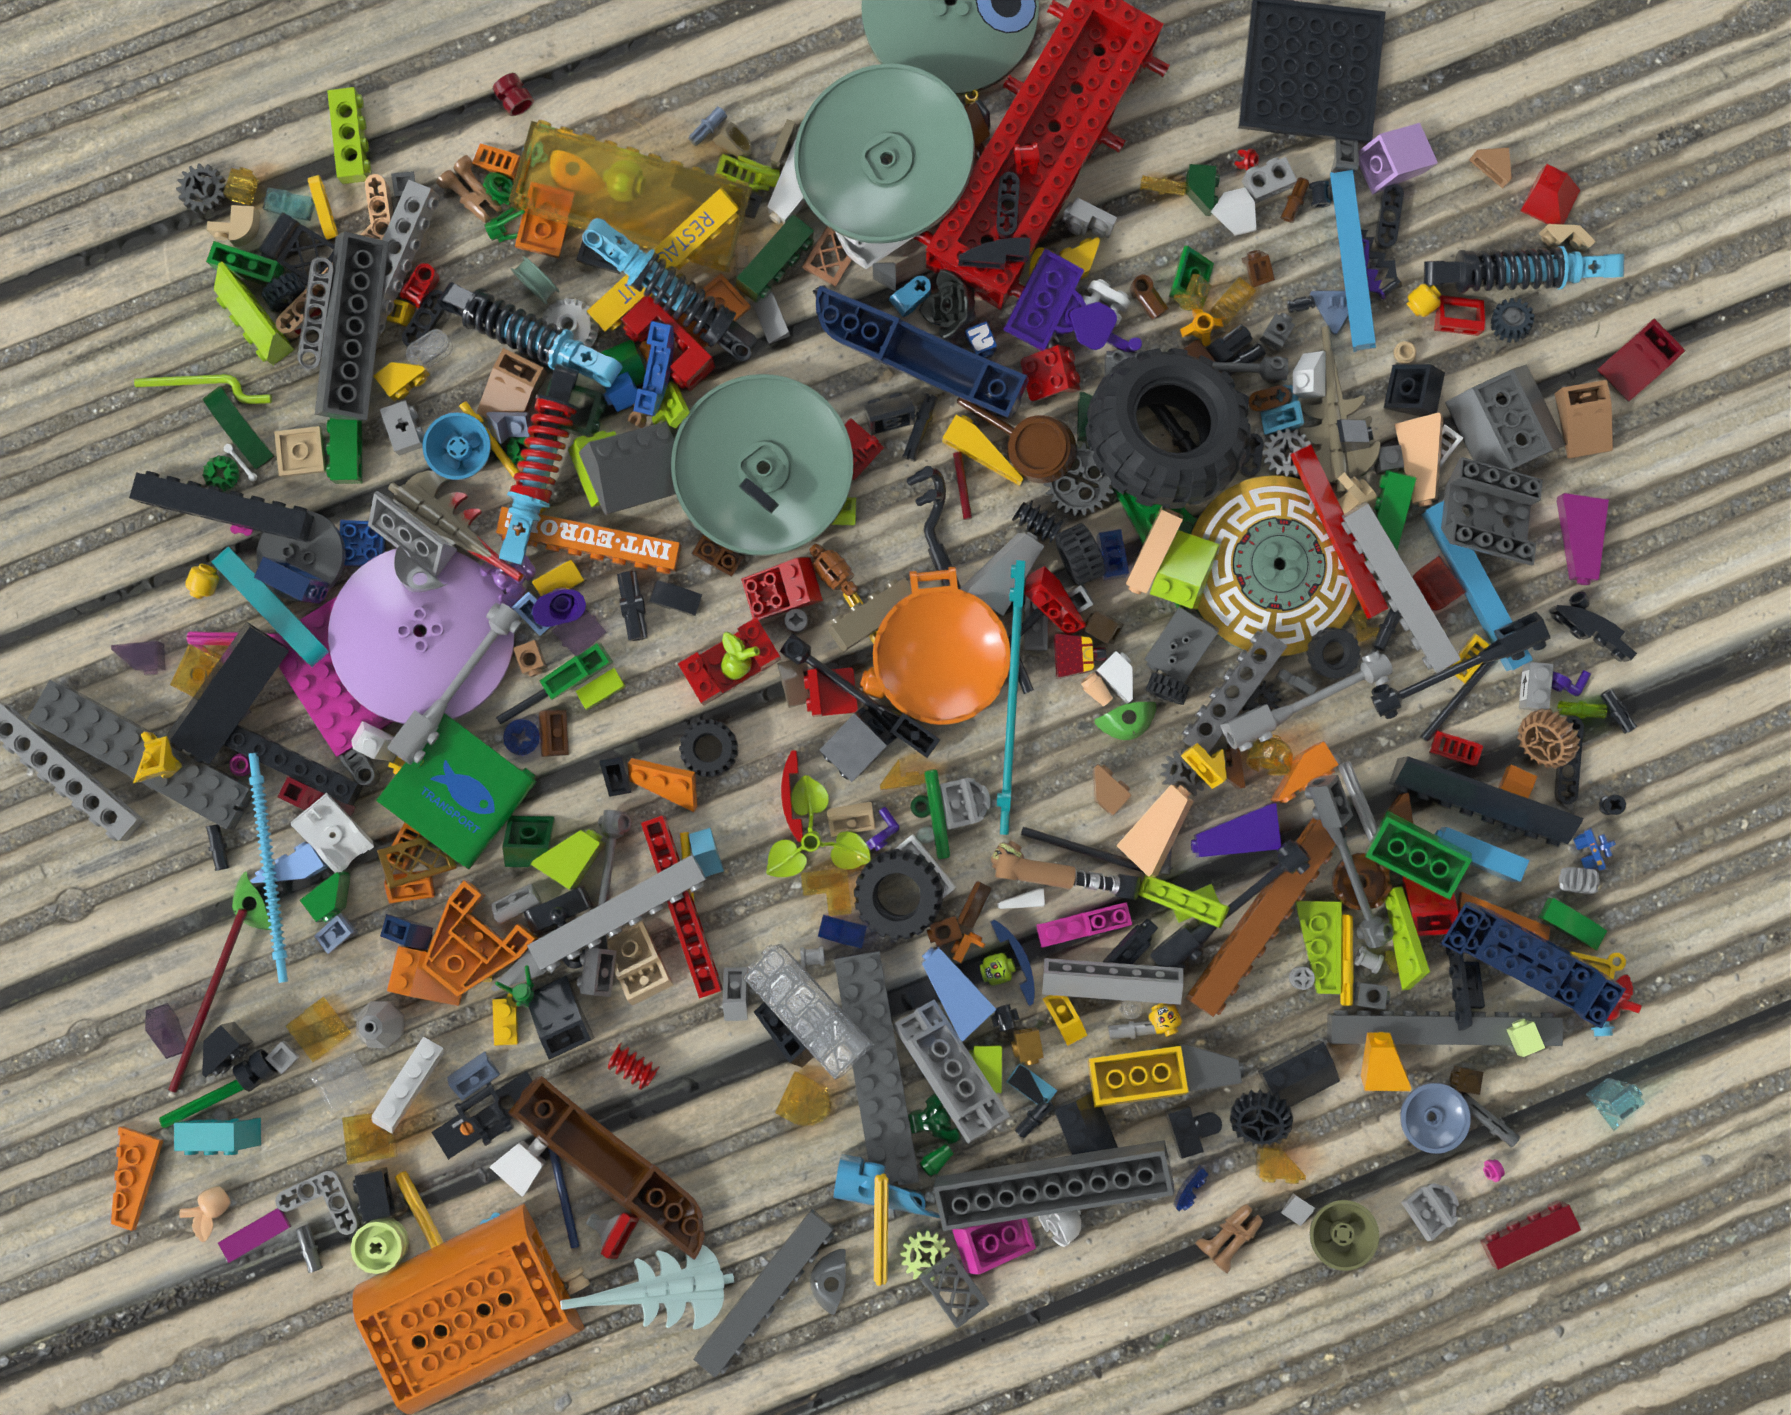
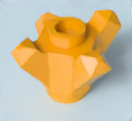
M1200 307L1193 308L1194 320L1191 324L1180 329L1182 337L1193 335L1200 339L1203 346H1208L1211 344V331L1224 327L1222 319L1213 318L1210 314L1203 312Z

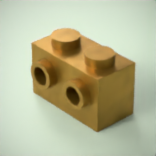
M1033 1027L1013 1031L1015 1041L1011 1042L1013 1056L1015 1058L1018 1057L1020 1062H1024L1026 1065L1038 1064L1039 1059L1044 1058L1039 1030Z

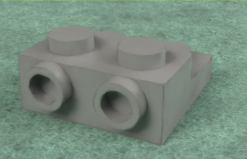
M1077 197L1074 203L1069 202L1062 221L1066 223L1065 226L1068 227V230L1075 235L1081 234L1085 236L1088 229H1091L1094 235L1101 238L1105 236L1109 239L1117 217Z

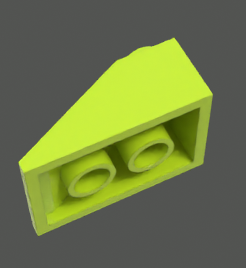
M1177 530L1156 573L1150 594L1191 609H1198L1220 544Z

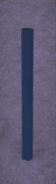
M548 1148L571 1249L577 1248L580 1245L560 1157Z

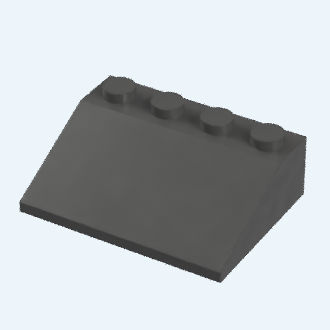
M667 422L591 441L579 451V455L605 515L676 495L671 473L674 438Z

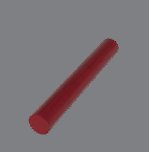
M962 452L953 453L963 520L972 519Z

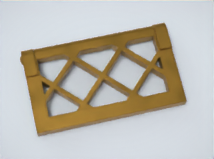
M425 837L377 851L389 889L455 870V861L445 852L441 853V849L437 851L428 846L427 843L430 841ZM418 845L422 846L417 858L404 852L405 849ZM424 848L437 854L432 865L419 859ZM399 852L400 855L395 864L390 863L386 855ZM402 855L415 861L409 872L397 866ZM439 855L444 857L447 865L438 868L433 867ZM417 862L429 868L428 871L415 875L412 874ZM397 869L405 873L407 877L395 881L392 873Z

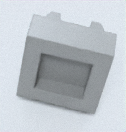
M281 1041L265 1059L281 1074H284L300 1056L285 1041Z

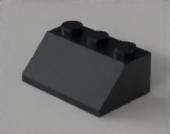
M1320 1040L1258 1070L1267 1091L1270 1090L1273 1096L1279 1093L1280 1100L1286 1099L1287 1105L1291 1107L1340 1082L1335 1063L1326 1045Z
M1092 1091L1054 1106L1053 1111L1071 1155L1118 1148L1102 1107L1094 1108Z

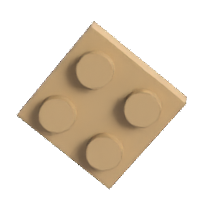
M320 426L274 431L280 477L326 472L322 428Z

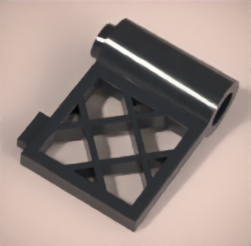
M282 212L258 251L261 252L260 256L277 261L300 276L301 282L307 286L309 276L305 266H310L312 261L304 263L301 251L314 248L316 257H319L317 248L328 246L333 250L329 258H327L332 263L335 245ZM303 232L311 236L313 245L300 247L298 239ZM290 253H299L300 264L290 265L285 262ZM324 261L317 263L320 271L319 274L328 267L327 263L323 267L321 266V263H324Z

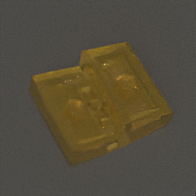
M324 997L285 1025L312 1063L351 1034Z

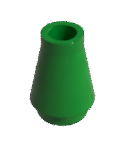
M944 1144L942 1147L922 1157L923 1160L919 1164L927 1175L932 1177L934 1174L938 1175L954 1153Z

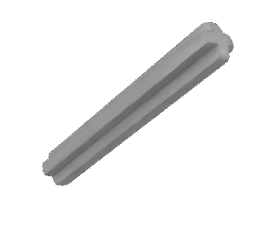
M1346 761L1338 765V768L1370 843L1378 827L1350 761Z

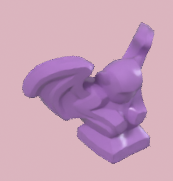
M526 555L522 565L510 563L512 567L524 574L520 582L488 562H484L480 566V574L482 576L491 574L495 584L502 591L506 589V594H500L498 597L500 604L503 603L512 608L524 596L526 588L522 584L525 580L533 579L536 569Z

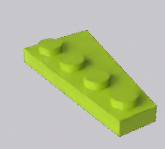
M1396 887L1389 892L1385 899L1389 923L1393 927L1392 940L1402 990H1410L1430 973L1403 888Z
M1295 901L1310 969L1315 976L1314 986L1316 993L1341 994L1342 902Z

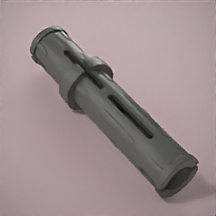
M1467 1092L1461 1094L1467 1102L1470 1114L1490 1129L1489 1132L1493 1136L1497 1135L1510 1147L1517 1144L1520 1136L1507 1127L1504 1120L1496 1118L1469 1096Z

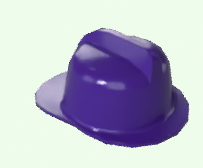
M557 588L551 593L541 596L535 602L532 615L539 625L552 627L577 620L584 613L586 602L584 596L579 591Z

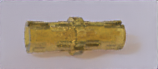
M1142 175L1140 189L1157 191L1162 195L1169 193L1184 197L1186 182L1168 180L1164 176L1156 178Z

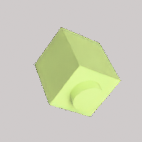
M1520 1019L1512 1023L1513 1027L1506 1029L1519 1056L1525 1057L1545 1048L1533 1021Z

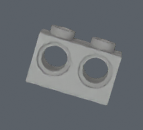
M1278 157L1273 158L1261 168H1258V166L1252 167L1246 171L1242 179L1244 187H1246L1255 204L1293 188L1297 182L1286 157L1282 159ZM1280 171L1284 177L1277 178L1273 172ZM1253 180H1260L1263 183V187L1255 186Z

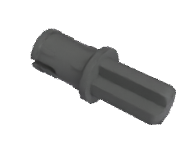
M304 1225L297 1228L296 1233L302 1249L300 1254L303 1253L308 1273L322 1269L323 1266L317 1251L318 1245H315L310 1226Z

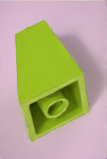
M590 829L587 831L580 830L533 860L530 865L567 889L573 890L578 887L606 843L601 840L603 836L596 831Z

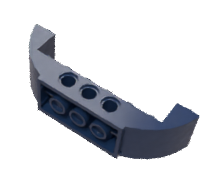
M1471 902L1464 904L1441 942L1442 945L1461 955L1464 951L1572 1008L1582 1019L1599 1028L1603 1027L1626 990L1606 974L1568 950L1491 909L1489 910Z

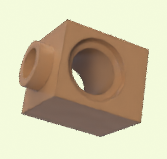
M533 640L513 648L522 674L534 677L542 674V669L547 668L537 641ZM535 654V664L528 666L526 664L527 656Z

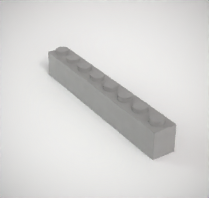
M1364 502L1342 515L1344 522L1341 523L1348 535L1352 533L1356 541L1353 544L1359 554H1365L1368 559L1364 562L1371 574L1374 572L1379 578L1376 581L1382 593L1387 591L1391 598L1388 600L1389 605L1394 612L1399 611L1402 616L1399 621L1404 630H1410L1414 636L1410 640L1416 650L1421 649L1425 657L1422 660L1428 670L1433 668L1438 673L1461 660L1370 505Z
M691 855L527 946L539 969L547 968L549 972L560 966L559 961L565 957L571 960L580 955V949L588 945L589 949L602 943L600 938L608 934L609 937H613L622 932L621 927L629 923L632 926L642 921L641 916L650 912L652 915L662 910L663 903L670 900L672 904L682 899L683 892L689 889L691 892L702 888L704 886L702 882L707 880L695 856Z

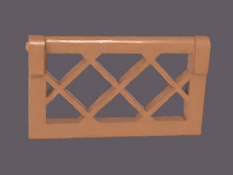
M826 226L802 268L836 287L852 259L847 255L845 260L840 262L838 250L843 249L842 245L836 246L834 239L836 233ZM831 236L834 247L821 250L826 238ZM835 251L838 262L825 265L822 254ZM820 254L823 266L816 268L811 263L816 255ZM839 266V270L834 278L827 274V268Z

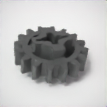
M198 163L197 169L189 166L190 172L182 171V174L185 176L184 179L177 180L181 184L180 187L176 188L181 193L178 198L184 202L183 205L185 207L191 208L195 213L200 209L203 214H206L208 208L214 212V205L222 206L219 200L227 198L223 191L228 190V187L223 184L226 181L222 175L220 176L221 173L217 169L213 170L208 164L205 169L200 163Z
M1186 748L1182 749L1180 755L1177 751H1173V758L1166 756L1168 764H1161L1165 772L1160 773V776L1166 778L1162 785H1175L1174 783L1178 781L1183 783L1193 796H1197L1196 789L1204 791L1202 783L1206 782L1199 777L1198 782L1195 784L1196 772L1181 757ZM1175 762V772L1170 776L1171 767ZM1182 767L1184 770L1189 769L1188 779L1180 776V773L1183 772Z

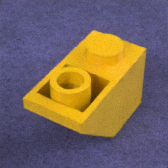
M1089 237L1079 243L1080 246L1073 249L1068 247L1059 252L1060 257L1084 269L1080 280L1087 277L1090 272L1100 239L1099 237L1094 239Z
M391 362L373 376L395 402L397 399H404L413 387L424 384L427 381L426 377L430 374L423 366Z

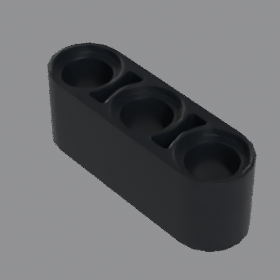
M585 886L578 887L523 912L532 934L554 925L549 919V912L554 907H563L567 912V918L593 907Z

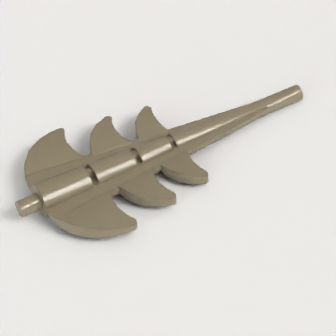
M1325 326L1321 328L1323 351L1326 352V396L1322 397V403L1301 405V409L1308 416L1322 420V424L1312 428L1301 426L1298 430L1302 435H1306L1307 441L1321 446V450L1315 454L1329 483H1336L1337 492L1343 493L1346 492V488L1338 478L1344 472L1350 478L1354 476L1359 478L1365 475L1375 465L1379 457L1380 441L1377 440L1370 444V448L1345 453L1342 451L1337 420H1348L1347 416L1357 412L1366 398L1362 395L1354 399H1343L1332 349L1330 326ZM1368 416L1362 419L1366 420L1367 427H1370L1372 417Z

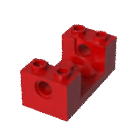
M644 296L622 318L625 325L623 327L626 331L625 334L634 343L638 341L642 344L648 340L651 321L673 326L674 341L677 344V348L683 354L670 366L673 371L671 376L679 388L682 390L686 388L691 392L715 368L712 356L665 312L659 304L655 305L654 299L651 296Z
M757 617L738 627V632L733 634L742 640L745 649L756 646L760 650L759 655L750 657L752 661L750 671L742 678L731 680L722 673L721 664L724 655L727 653L723 646V641L700 655L696 652L678 663L702 705L708 704L782 660Z

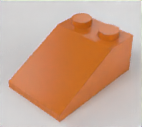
M403 945L398 946L387 991L460 1006L462 994L457 997L422 968L428 950Z

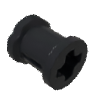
M1316 181L1309 184L1313 199L1311 208H1325L1331 205L1327 189L1329 181Z
M1620 795L1603 796L1599 801V810L1604 815H1619L1626 809L1625 799ZM1610 801H1614L1613 806L1615 809H1610L1612 806Z

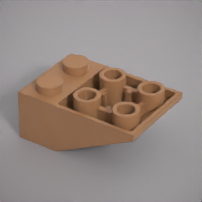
M503 348L492 368L476 413L487 418L486 413L528 412L548 373L543 367Z
M1607 380L1563 387L1554 393L1568 459L1613 451L1612 402Z

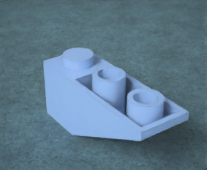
M303 842L294 848L295 852L291 855L284 854L274 861L276 867L273 868V871L276 872L274 878H277V881L312 878L329 866L309 843ZM258 870L255 873L256 877L250 881L252 883H263V880H265V876H262L264 870Z

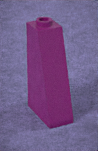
M1563 493L1557 497V508L1569 580H1576L1578 585H1591L1592 582L1599 580L1609 500Z

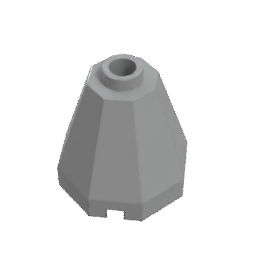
M370 1001L356 1015V1035L368 1048H389L404 1034V1014L395 1007L392 1001Z

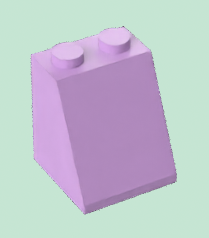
M1420 123L1379 134L1358 151L1359 166L1372 194L1381 192L1387 186L1394 183L1400 184L1424 174L1438 163Z

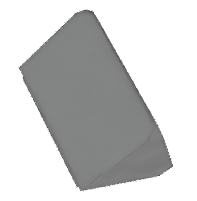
M1293 1193L1281 1213L1301 1226L1313 1213L1315 1207Z

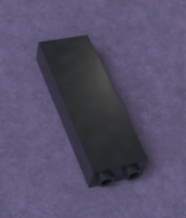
M246 621L168 732L167 737L170 741V746L180 752L184 749L190 753L189 756L199 763L204 761L210 764L289 652L288 648Z

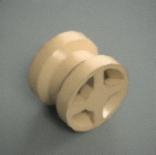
M583 1267L574 1269L561 1277L562 1281L568 1286L567 1291L569 1295L578 1292L590 1284L589 1280L583 1275Z

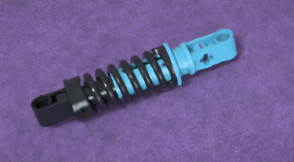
M596 218L590 222L582 236L584 243L600 254L606 261L616 266L619 272L623 271L629 276L627 285L632 286L639 292L646 288L643 295L649 297L651 294H654L656 296L653 300L655 305L660 304L661 301L666 303L663 307L665 312H669L671 308L675 310L673 314L675 320H678L683 313L686 314L687 317L683 322V326L688 327L694 320L697 323L693 329L695 335L703 328L706 329V334L702 332L700 338L710 348L717 343L740 361L750 358L757 344V339L754 334L734 321L735 311H731L727 307L725 308L724 304L719 303L715 305L716 300L713 296L705 298L706 292L704 289L695 291L696 284L694 281H689L685 284L686 276L684 274L675 276L676 268L674 266H669L665 269L666 260L659 259L660 256L656 254L655 250L651 249L647 253L639 249V245L633 244L626 236L616 231L603 219Z
M1564 246L1554 247L1550 250L1540 248L1537 251L1533 248H1529L1526 251L1516 249L1513 252L1509 249H1505L1502 252L1492 250L1489 253L1481 250L1477 254L1474 251L1459 250L1455 261H1424V284L1455 283L1458 293H1465L1470 287H1472L1473 291L1478 292L1481 289L1482 281L1486 291L1492 290L1494 281L1498 291H1502L1505 288V284H1507L1509 290H1514L1518 283L1522 290H1526L1530 282L1533 289L1540 288L1543 282L1546 289L1556 288L1560 290L1564 288L1567 282L1579 283L1581 278L1624 277L1625 254L1581 256L1579 251L1567 253ZM1594 264V268L1588 269V265Z
M450 282L437 300L438 305L442 309L462 317V324L465 328L476 330L483 335L486 334L490 339H497L499 343L507 344L514 350L518 349L520 353L528 354L532 359H539L541 363L552 369H555L557 363L577 369L583 376L589 377L605 387L612 385L622 369V365L616 359L584 346V343L579 340H573V332L569 329L557 327L554 323L547 325L545 319L540 318L537 320L536 315L532 313L526 316L524 309L516 310L515 305L511 303L506 305L503 299L495 301L494 295L488 293L485 289L479 288L472 293Z

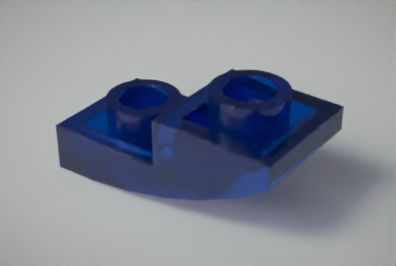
M1201 1165L1193 1170L1180 1187L1173 1203L1178 1211L1182 1209L1186 1211L1195 1203L1193 1200L1196 1198V1195L1191 1189L1194 1187L1198 1189L1207 1181L1205 1178L1209 1174Z

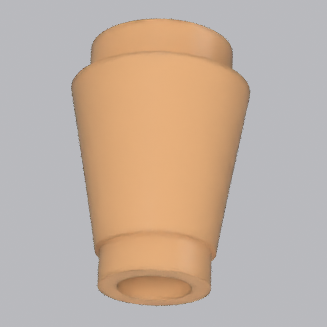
M1095 672L1088 675L1081 682L1083 690L1102 706H1105L1113 699L1103 679Z

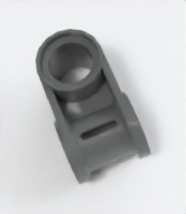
M354 749L345 755H339L341 762L350 771L358 784L372 787L379 782L380 773L369 756ZM370 770L371 778L365 782L363 774L365 771Z

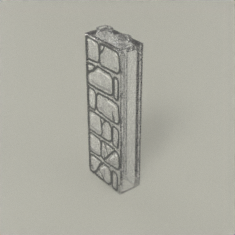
M782 944L767 946L761 954L763 956L759 961L756 960L747 967L746 970L748 972L743 979L835 1080L843 1077L874 1044Z

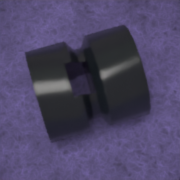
M262 1048L250 1055L249 1061L243 1060L232 1069L238 1083L248 1092L261 1085L262 1079L266 1081L278 1073V1070L265 1059L269 1054Z

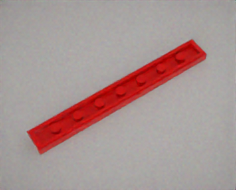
M1310 444L1290 454L1367 619L1387 610L1388 606L1375 578L1364 563L1366 559L1363 553L1359 554L1353 544L1356 541L1352 533L1348 535L1341 524L1344 522L1342 517L1344 513L1312 445Z

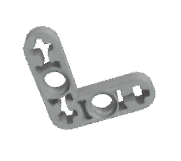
M335 1170L322 1172L281 1191L276 1196L275 1203L277 1208L285 1212L323 1196L340 1233L348 1235L359 1227L360 1221L341 1175ZM327 1175L330 1178L334 1177L335 1181L332 1182L334 1190L339 1187L340 1191L329 1195L328 1192L333 1189L330 1184L326 1185L324 1182L327 1179ZM305 1184H310L314 1187L313 1196L307 1197L303 1194L302 1190ZM297 1193L298 1198L289 1202L290 1206L288 1203L283 1204L282 1200L285 1198V1195L290 1197ZM335 1196L344 1198L345 1204L343 1208H336L333 1205ZM347 1208L349 1212L345 1216L347 1220L352 1219L353 1224L350 1226L351 1229L348 1226H343V1223L346 1221L344 1215L338 1216V1213L345 1211Z

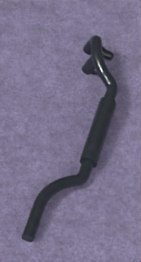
M925 466L922 470L908 477L906 481L909 486L918 482L921 483L929 478L934 482L935 489L928 490L924 495L916 498L915 502L917 506L933 502L932 510L924 524V535L929 545L928 553L936 571L948 570V567L953 566L943 543L939 542L935 533V527L941 517L946 500L945 480L937 468ZM957 578V586H958V589H961V585H960L959 580H958V578ZM949 579L940 580L942 586H950ZM1020 658L1018 682L1023 694L1034 691V688Z

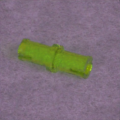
M1560 700L1557 705V709H1561L1558 710L1560 715L1577 716L1580 719L1585 717L1604 719L1607 714V710H1603L1607 708L1605 704H1591L1582 700L1579 702Z

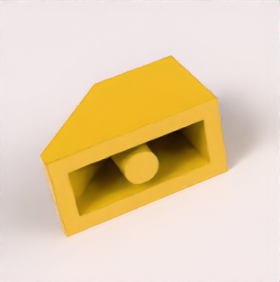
M1048 995L1043 998L1067 1046L1088 1036L1081 1019L1067 996Z

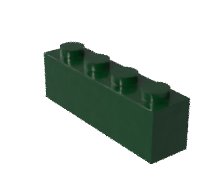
M793 214L736 278V288L755 303L761 298L765 299L772 290L771 286L775 282L779 283L784 278L786 269L789 266H795L800 259L799 255L803 250L808 251L813 245L814 230Z

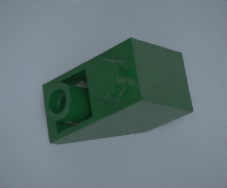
M1189 164L1186 173L1185 193L1205 216H1211V211L1218 203V196H1215V187L1218 188L1220 174H1216V166Z

